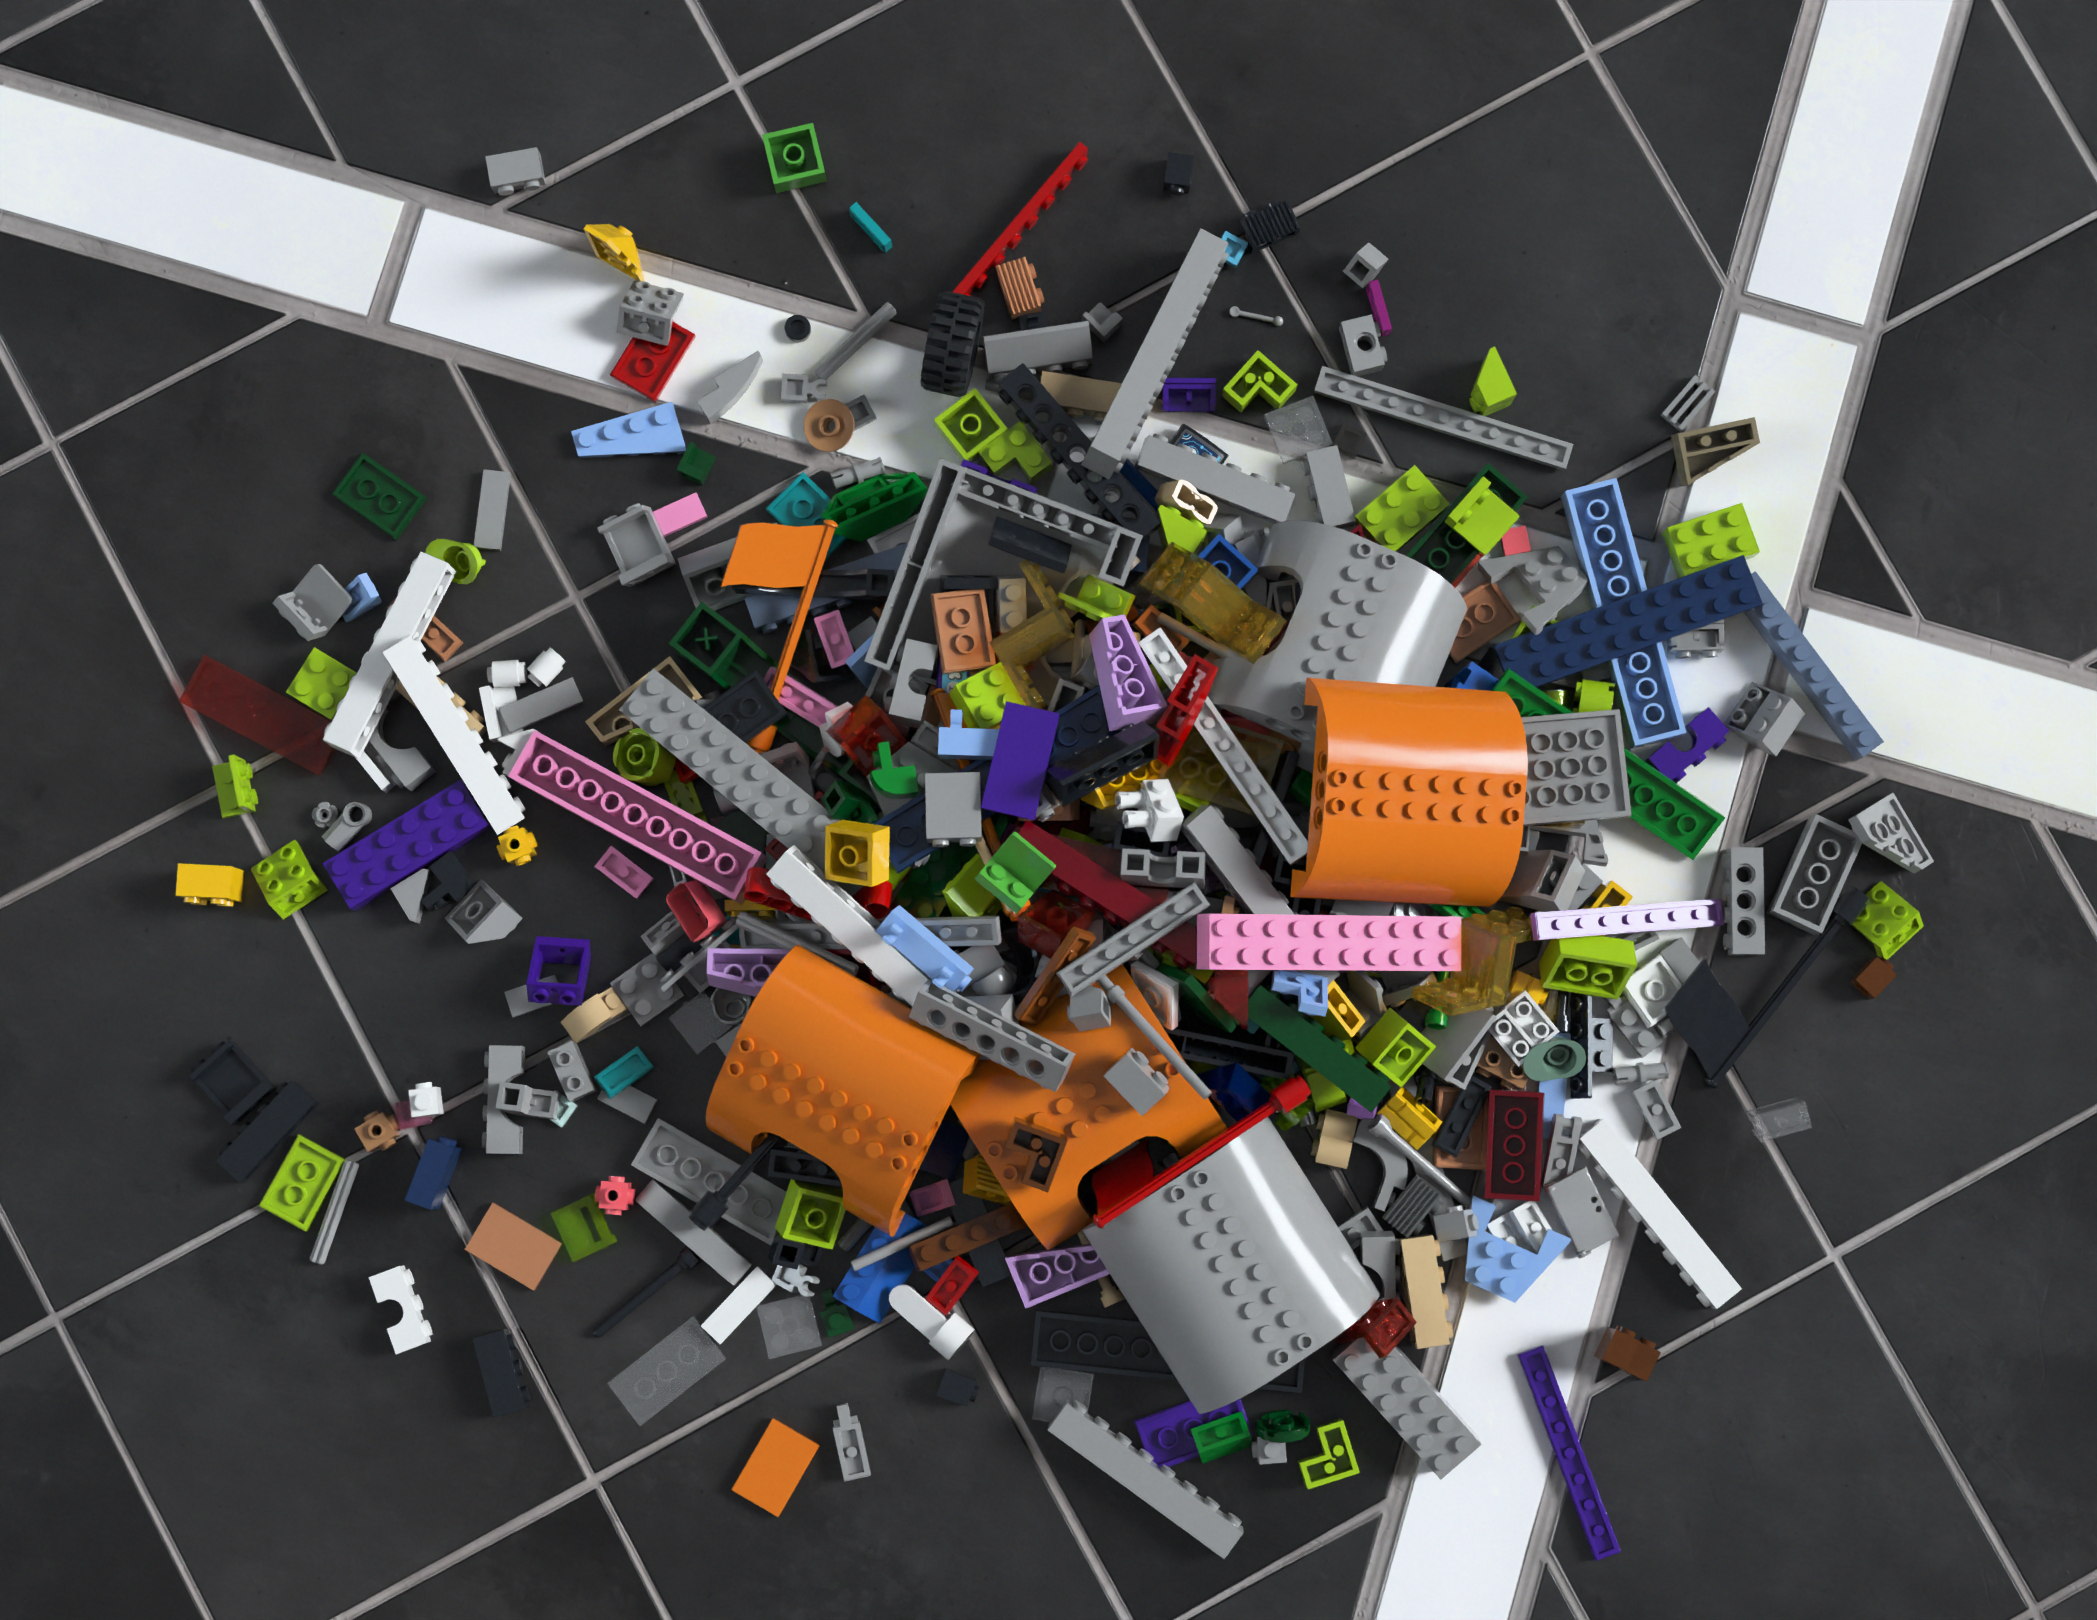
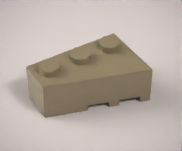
M1755 417L1671 435L1681 487L1692 484L1697 479L1758 445L1760 440Z

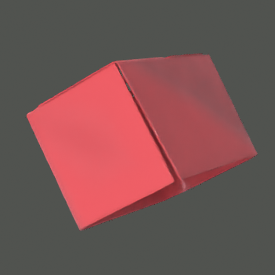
M697 880L679 883L667 895V904L693 942L714 934L727 921L706 886ZM692 896L699 906L693 902Z

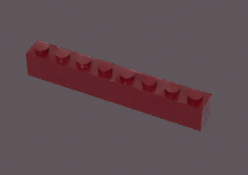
M1027 820L1018 834L1056 865L1045 881L1050 879L1058 884L1057 888L1067 895L1074 894L1081 899L1080 903L1088 909L1094 910L1096 908L1104 913L1103 917L1114 925L1119 923L1127 927L1160 905ZM1187 921L1150 945V948L1159 954L1165 952L1173 957L1172 961L1183 969L1188 967L1193 970L1197 964V927Z

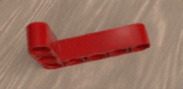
M762 867L748 869L744 889V897L747 900L813 921L811 914L804 908L797 907L791 901L790 895L784 890L776 888L771 883V878L766 875L769 869ZM885 881L873 887L863 886L852 898L875 919H881L890 909L892 884Z

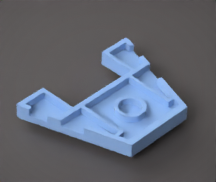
M1473 1195L1471 1209L1478 1219L1479 1228L1476 1230L1477 1236L1468 1239L1465 1281L1515 1303L1570 1243L1571 1238L1548 1228L1538 1253L1535 1254L1485 1231L1496 1205Z

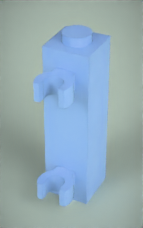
M951 709L950 728L939 727V758L992 760L999 729L962 728V710Z
M900 905L890 912L876 930L882 936L881 939L889 946H894L927 974L933 980L932 983L939 989L944 986L953 992L957 989L962 992L972 979L969 975L974 968Z

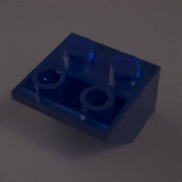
M1237 1062L1196 1074L1212 1092L1210 1097L1237 1122L1267 1103L1271 1095Z

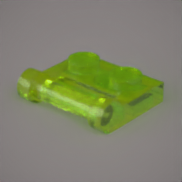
M595 1193L551 1213L573 1262L617 1242L615 1235H611L599 1206L595 1202ZM587 1206L602 1239L596 1243L580 1210Z

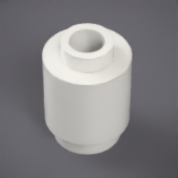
M550 647L546 652L543 650L527 668L530 672L527 677L538 687L542 683L547 687L563 669L562 665L566 661Z
M519 660L493 661L492 667H487L488 682L493 683L494 688L520 686L521 683H527L526 663L519 662Z

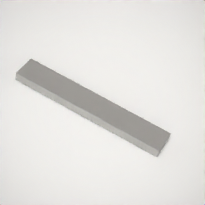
M1194 882L1057 972V976L1073 997L1208 908L1210 904Z

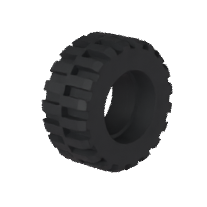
M950 291L939 293L930 322L922 363L920 383L925 390L955 397L966 395L973 373L982 330L985 303L980 298Z

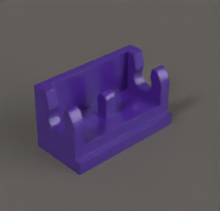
M1166 378L1162 387V412H1215L1216 378Z

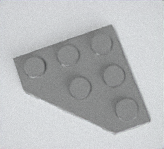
M1894 793L1889 794L1848 819L1852 825L1853 832L1863 844L1910 872L1916 873L1934 862Z

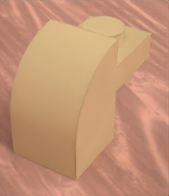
M611 987L582 1003V1005L569 1013L561 1023L577 1044L628 1008L614 988Z

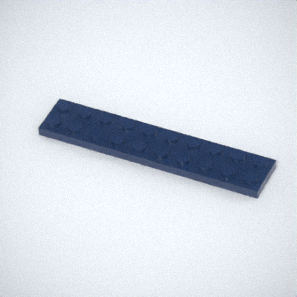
M1742 555L1543 627V630L1538 635L1530 632L1494 645V650L1503 673L1509 668L1535 687H1540L1760 607L1763 603L1746 559Z
M1100 685L1055 712L1059 713L1060 716L1047 769L1058 760L1065 761L1073 757V754L1079 749H1088L1096 745L1101 738L1108 735L1112 737L1122 730L1109 731ZM976 760L957 772H980L981 805L992 760ZM1046 771L1044 783L1047 782V771ZM925 792L873 823L890 827L889 860L897 873L902 872L941 848L933 847L932 843H927ZM981 809V822L997 812Z

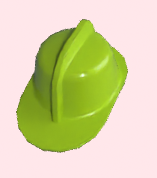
M448 539L432 541L427 546L425 552L430 556L449 563L456 571L451 582L467 585L473 582L481 566L486 563V560L482 559L479 550L472 544Z

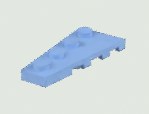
M673 402L571 431L579 458L613 457L614 455L638 456L639 454H681L686 451Z

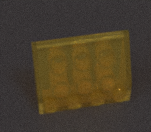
M1226 723L1271 787L1284 741ZM1193 725L1171 767L1164 763L1162 764L1158 779H1169L1174 792L1257 817L1200 732Z

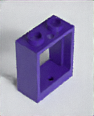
M536 936L526 983L528 1002L582 1005L591 961L590 940ZM543 962L580 965L576 984L539 982Z

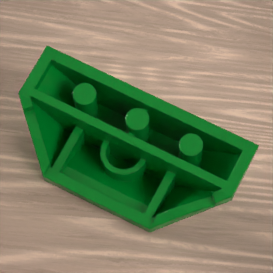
M908 472L907 474H879L863 483L835 494L821 515L823 520H833L837 523L838 528H835L834 534L861 542L907 521L928 490L915 472Z

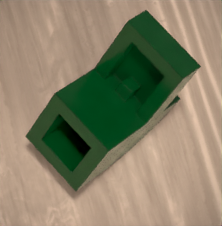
M835 780L821 798L831 818L873 824L879 820L874 812L878 807L877 803L866 792L852 784Z

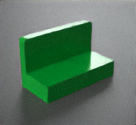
M1242 1411L1191 1429L1203 1464L1252 1447L1251 1435Z

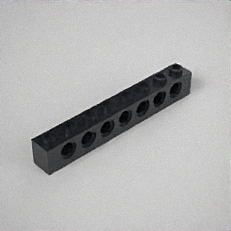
M1024 363L999 382L998 389L1000 392H998V395L1006 405L1011 403L1017 410L1015 415L1024 425L1028 423L1034 430L1032 434L1041 445L1045 443L1051 450L1049 454L1058 465L1062 463L1068 469V472H1066L1068 477L1074 484H1081L1086 490L1084 492L1086 498L1093 505L1097 503L1103 510L1101 514L1106 521L1143 535L1140 543L1160 527L1161 522L1120 474L1114 471L1110 479L1101 476L1102 479L1100 481L1091 482L1087 475L1093 471L1082 466L1083 461L1074 462L1071 460L1070 455L1073 452H1080L1085 458L1092 442ZM1023 392H1027L1032 395L1033 399L1025 403L1018 396ZM1040 412H1045L1050 416V419L1047 422H1039L1035 416ZM1056 432H1063L1066 434L1067 440L1057 442L1053 439V435ZM1109 491L1115 492L1119 499L1116 502H1109L1104 497L1105 493ZM1126 511H1130L1135 514L1136 520L1126 522L1121 515Z

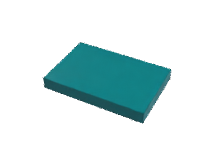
M802 472L766 510L781 525H824L821 514L826 510L831 499ZM833 534L825 561L848 538Z

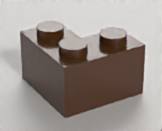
M1014 1117L1005 1141V1147L1029 1156L1021 1177L1022 1183L1048 1193L1068 1140L1064 1134Z
M1616 1325L1615 1329L1607 1327L1594 1357L1647 1382L1661 1353L1654 1349L1656 1344L1642 1337L1640 1340L1635 1339L1636 1333L1622 1326Z

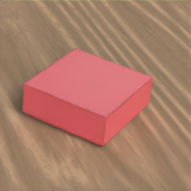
M1526 525L1510 528L1500 539L1504 556L1531 551Z

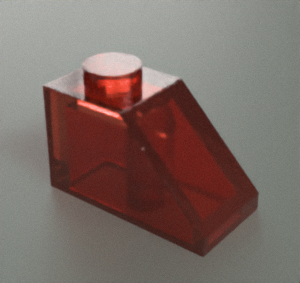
M1215 970V978H1209V994H1214L1215 1001L1242 1029H1248V970Z

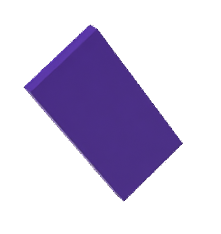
M1006 701L981 809L1035 821L1058 725L1059 713Z
M1241 1398L1226 1406L1203 1414H1199L1189 1400L1134 1420L1143 1449L1154 1457L1152 1461L1160 1467L1163 1464L1170 1467L1200 1456L1191 1429L1240 1411L1243 1413L1251 1437H1254Z

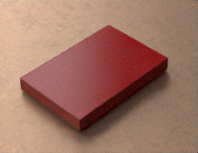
M672 321L671 336L667 346L632 337L610 376L656 403L696 335Z

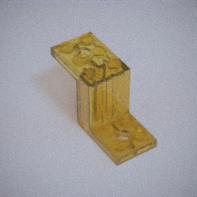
M1173 542L1169 544L1140 582L1144 589L1173 605L1212 640L1252 664L1263 655L1267 646L1279 634L1281 628L1286 623V620L1281 615L1252 600L1213 564Z
M1025 559L1019 565L1045 609L989 643L1026 706L1042 709L1046 706V703L1035 687L1030 688L1029 685L1033 681L1024 667L1073 639L1075 636L1071 630L1075 626L1065 609H1058L1062 604L1052 587H1045V584L1049 582L1039 565L1036 563L1032 565L1030 561Z
M1509 907L1505 911L1492 910L1489 914H1472V917L1462 918L1461 971H1451L1450 978H1445L1441 982H1426L1425 985L1413 987L1411 997L1450 1016L1505 1005L1516 944L1533 940L1531 916L1525 914L1524 910L1520 908Z

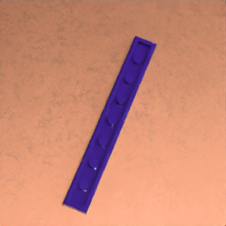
M1541 1345L1517 1354L1594 1560L1598 1561L1621 1552L1544 1346Z

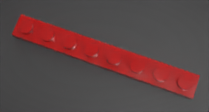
M1081 142L1077 144L954 289V293L971 296L970 294L976 287L980 289L989 278L987 274L992 268L996 269L997 265L1003 263L1005 259L1003 255L1009 248L1013 250L1021 241L1022 237L1020 235L1026 228L1030 230L1039 219L1037 217L1042 209L1047 210L1054 202L1055 197L1053 196L1059 189L1063 191L1072 180L1070 176L1076 169L1080 171L1088 161V148Z

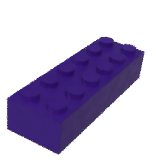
M459 780L327 860L323 865L351 910L357 911L389 892L390 888L421 869L430 867L449 851L454 852L493 827L464 781Z

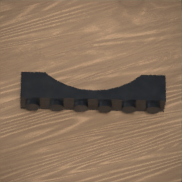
M885 569L821 570L813 598L887 601L896 573L894 570ZM746 584L732 585V589L736 594L800 597L804 587L772 588Z

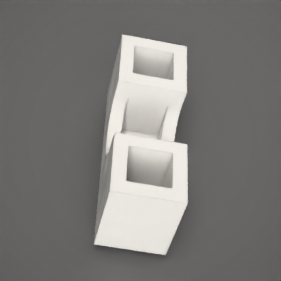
M402 1265L369 1277L377 1303L392 1299L399 1302L403 1308L402 1320L397 1325L387 1328L395 1354L431 1342L432 1329L428 1320L424 1321L422 1317L423 1303L420 1296L414 1294L411 1286L414 1284V1278L410 1269L406 1270L405 1266Z

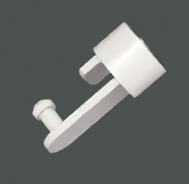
M902 1284L896 1286L890 1292L889 1302L891 1306L930 1340L929 1344L948 1361L960 1351L974 1334L975 1329L958 1314L954 1313L952 1315L949 1312L945 1316L920 1296L914 1287Z

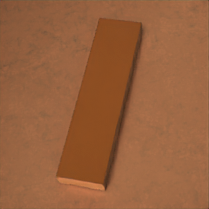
M1074 926L1071 928L1014 1012V1016L1018 1020L1038 1025L1064 987L1057 976V972L1087 953L1096 940L1092 932Z

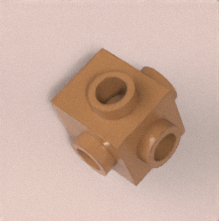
M378 1110L364 1117L365 1123L355 1128L367 1152H374L379 1148L384 1151L395 1145L396 1141L394 1139L401 1136L398 1132V1129L401 1127L393 1114L389 1116L387 1112L379 1114ZM379 1127H381V1129H382V1132H381L380 1135H379V1133H378Z

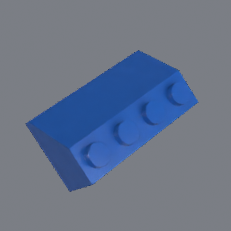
M905 1212L894 1237L875 1227L856 1259L928 1225ZM902 1249L857 1271H854L851 1266L833 1297L855 1311L881 1323L891 1307L889 1302L890 1292L896 1286L905 1284L915 1268L908 1249Z

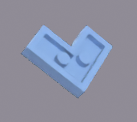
M1273 970L1271 990L1285 995H1297L1298 1011L1312 1016H1326L1328 1009L1327 977L1295 970Z

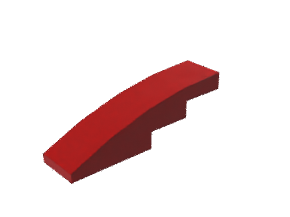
M1196 654L1167 699V702L1170 704L1156 725L1159 728L1157 732L1159 735L1157 759L1171 767L1186 741L1218 671V667Z

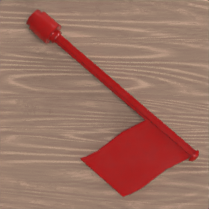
M1300 1075L1296 1078H1289L1270 1091L1272 1097L1269 1098L1267 1103L1157 1176H1155V1168L1149 1156L1148 1139H1145L1095 1172L1092 1176V1187L1098 1201V1214L1093 1216L1094 1224L1098 1228L1103 1229L1104 1225L1274 1112L1282 1111L1286 1114L1305 1102L1311 1091Z

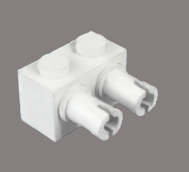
M1169 779L1143 780L1139 791L1116 792L1115 804L1117 809L1138 808V811L1125 810L1123 812L1122 820L1125 828L1145 827L1151 842L1177 841L1184 816Z

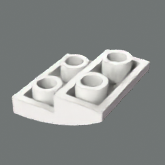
M1525 989L1495 1014L1497 1018L1488 1029L1518 1067L1523 1064L1524 1057L1531 1048L1537 1044L1548 1042L1560 1032Z

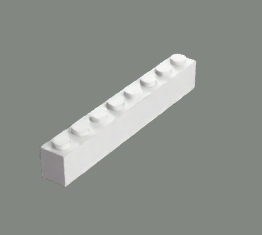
M420 552L418 558L412 562L406 581L400 585L394 604L388 608L382 627L376 631L374 642L370 650L364 654L357 675L352 677L345 698L339 702L333 721L325 729L323 740L331 747L355 758H360L400 681L382 651L409 634L412 639L418 637L421 641L456 573L449 563L423 552Z
M409 634L382 652L498 835L523 820L525 817L522 812L526 809L518 796L515 798L511 797L508 789L512 786L504 774L498 776L493 767L498 764L490 751L484 753L479 744L483 740L476 729L469 730L465 723L469 718L461 705L457 708L454 706L451 698L455 697L448 684L441 685L436 676L440 672L433 660L427 662L422 655L426 649L419 638L412 639Z
M795 845L789 848L766 874L771 878V883L776 888L784 890L790 895L791 901L797 907L804 908L811 914V919L817 925L824 926L832 933V938L838 944L845 945L858 962L865 963L872 970L875 978L882 982L885 981L892 988V992L896 997L907 1001L913 1007L918 991L928 979H932L894 946H889L881 939L882 936L876 932L881 925L878 920L836 882L826 880L825 872Z
M1605 1118L1599 1119L1580 1135L1577 1149L1586 1159L1590 1157L1596 1164L1594 1170L1603 1180L1607 1178L1611 1182L1613 1194L1620 1201L1624 1199L1631 1207L1628 1209L1630 1215L1635 1221H1642L1648 1228L1645 1231L1647 1236L1653 1243H1660L1664 1248L1663 1256L1671 1265L1677 1264L1682 1271L1679 1273L1680 1277L1688 1286L1693 1284L1699 1292L1696 1295L1706 1308L1710 1306L1713 1309H1718L1742 1289Z

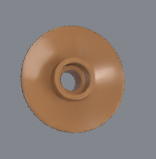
M824 399L818 401L808 410L804 419V433L808 442L821 451L833 452L843 448L850 441L854 432L855 423L852 412L844 403L838 400ZM831 422H835L836 427L833 431L829 430V424Z

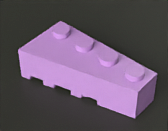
M1124 614L1102 618L1089 634L1109 731L1120 730L1128 724H1137L1141 721L1146 724L1154 723L1168 706Z
M708 948L706 974L709 986L756 997L771 973L788 954L789 950Z
M1091 1243L1053 1248L1049 1251L1046 1249L1011 1254L1005 1258L1025 1308L1110 1274Z

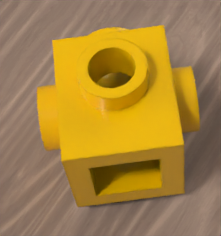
M513 826L503 831L504 835L498 837L500 842L497 845L499 855L502 860L506 859L512 865L520 866L531 861V857L537 855L535 847L538 845L532 831L528 833V830L523 827L519 829L518 826ZM518 840L520 843L519 847L512 849L511 842Z

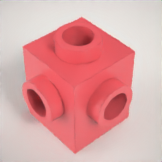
M609 1176L608 1181H601V1186H596L595 1202H599V1208L605 1209V1214L621 1215L622 1210H629L630 1205L634 1204L635 1189H631L632 1183L624 1182L625 1177ZM612 1190L618 1193V1198L615 1201L609 1199V1193Z

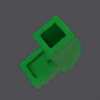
M889 741L878 743L877 751L872 752L874 767H879V770H874L870 773L873 787L881 795L891 799L917 797L919 791L915 765L893 768Z

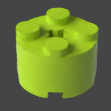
M1582 679V682H1577L1574 702L1579 703L1578 708H1573V713L1612 710L1615 683Z
M642 728L629 730V733L624 738H620L617 741L613 752V762L623 778L644 786H656L669 781L676 756Z

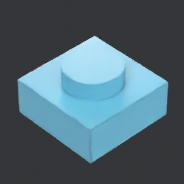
M1225 231L1221 238L1229 243L1225 250L1229 254L1225 263L1236 268L1248 247V242Z

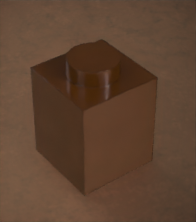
M1873 957L1856 973L1850 982L1868 999H1874L1897 975L1892 971L1894 967L1888 960L1883 957L1880 959Z

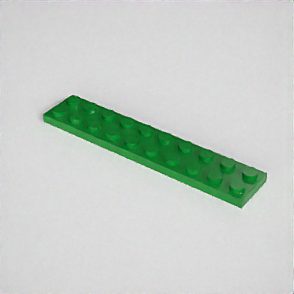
M1509 668L1506 669L1491 690L1506 692L1514 701L1521 717L1573 713ZM1624 748L1631 806L1630 818L1694 860L1725 819L1724 815Z

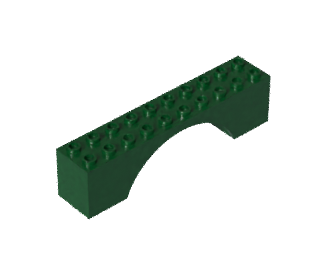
M702 601L668 643L678 656L725 692L755 670L764 679L770 667L773 666L777 669L778 666L776 661L753 643L743 632ZM789 672L787 673L788 676H790L791 678H793V679H795L796 681H798V682H800L801 684H803L801 681H799L797 678H795L792 674H790ZM782 705L787 715L773 724L777 727L776 731L792 743L797 742L805 753L815 760L824 747L820 728ZM857 723L858 728L864 733V742L860 747L839 757L834 756L828 751L824 763L840 779L862 789L877 803L867 776L876 769L873 763L872 752L877 751L878 743L885 741ZM890 746L891 756L897 752L892 746Z

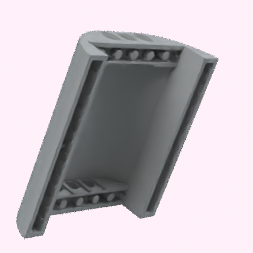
M1268 1117L1104 1225L1103 1229L1098 1228L1094 1222L1082 1229L1199 1414L1226 1406L1273 1380L1349 1328L1375 1304L1380 1296L1371 1278Z

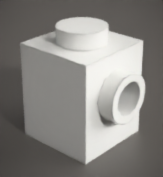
M432 1082L415 1084L416 1089L408 1090L412 1117L419 1118L444 1114L441 1087H432Z

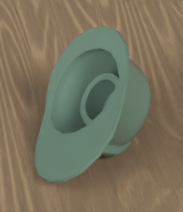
M1556 1036L1548 1042L1537 1044L1531 1048L1524 1057L1523 1069L1525 1074L1535 1081L1572 1077L1585 1066V1050L1579 1043L1573 1040Z

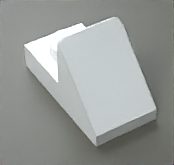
M535 729L497 739L515 750L513 754L509 753L502 764L504 768L502 773L506 776L511 772Z

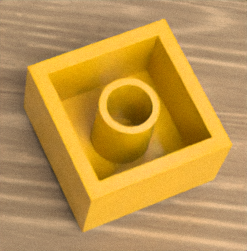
M840 820L825 826V879L869 887L888 881L890 827L848 820Z
M178 863L176 896L184 898V903H190L191 905L206 906L207 901H211L210 904H217V906L233 907L234 902L242 903L244 871L233 866Z

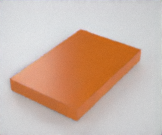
M773 1418L733 1486L732 1491L779 1517L820 1445Z

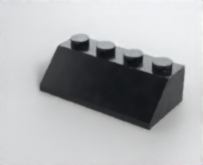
M1143 721L1137 724H1128L1122 728L1120 733L1112 737L1110 735L1105 736L1096 745L1088 749H1079L1073 754V757L1065 761L1058 760L1051 764L1049 769H1047V782L1062 807L1157 759L1159 735Z

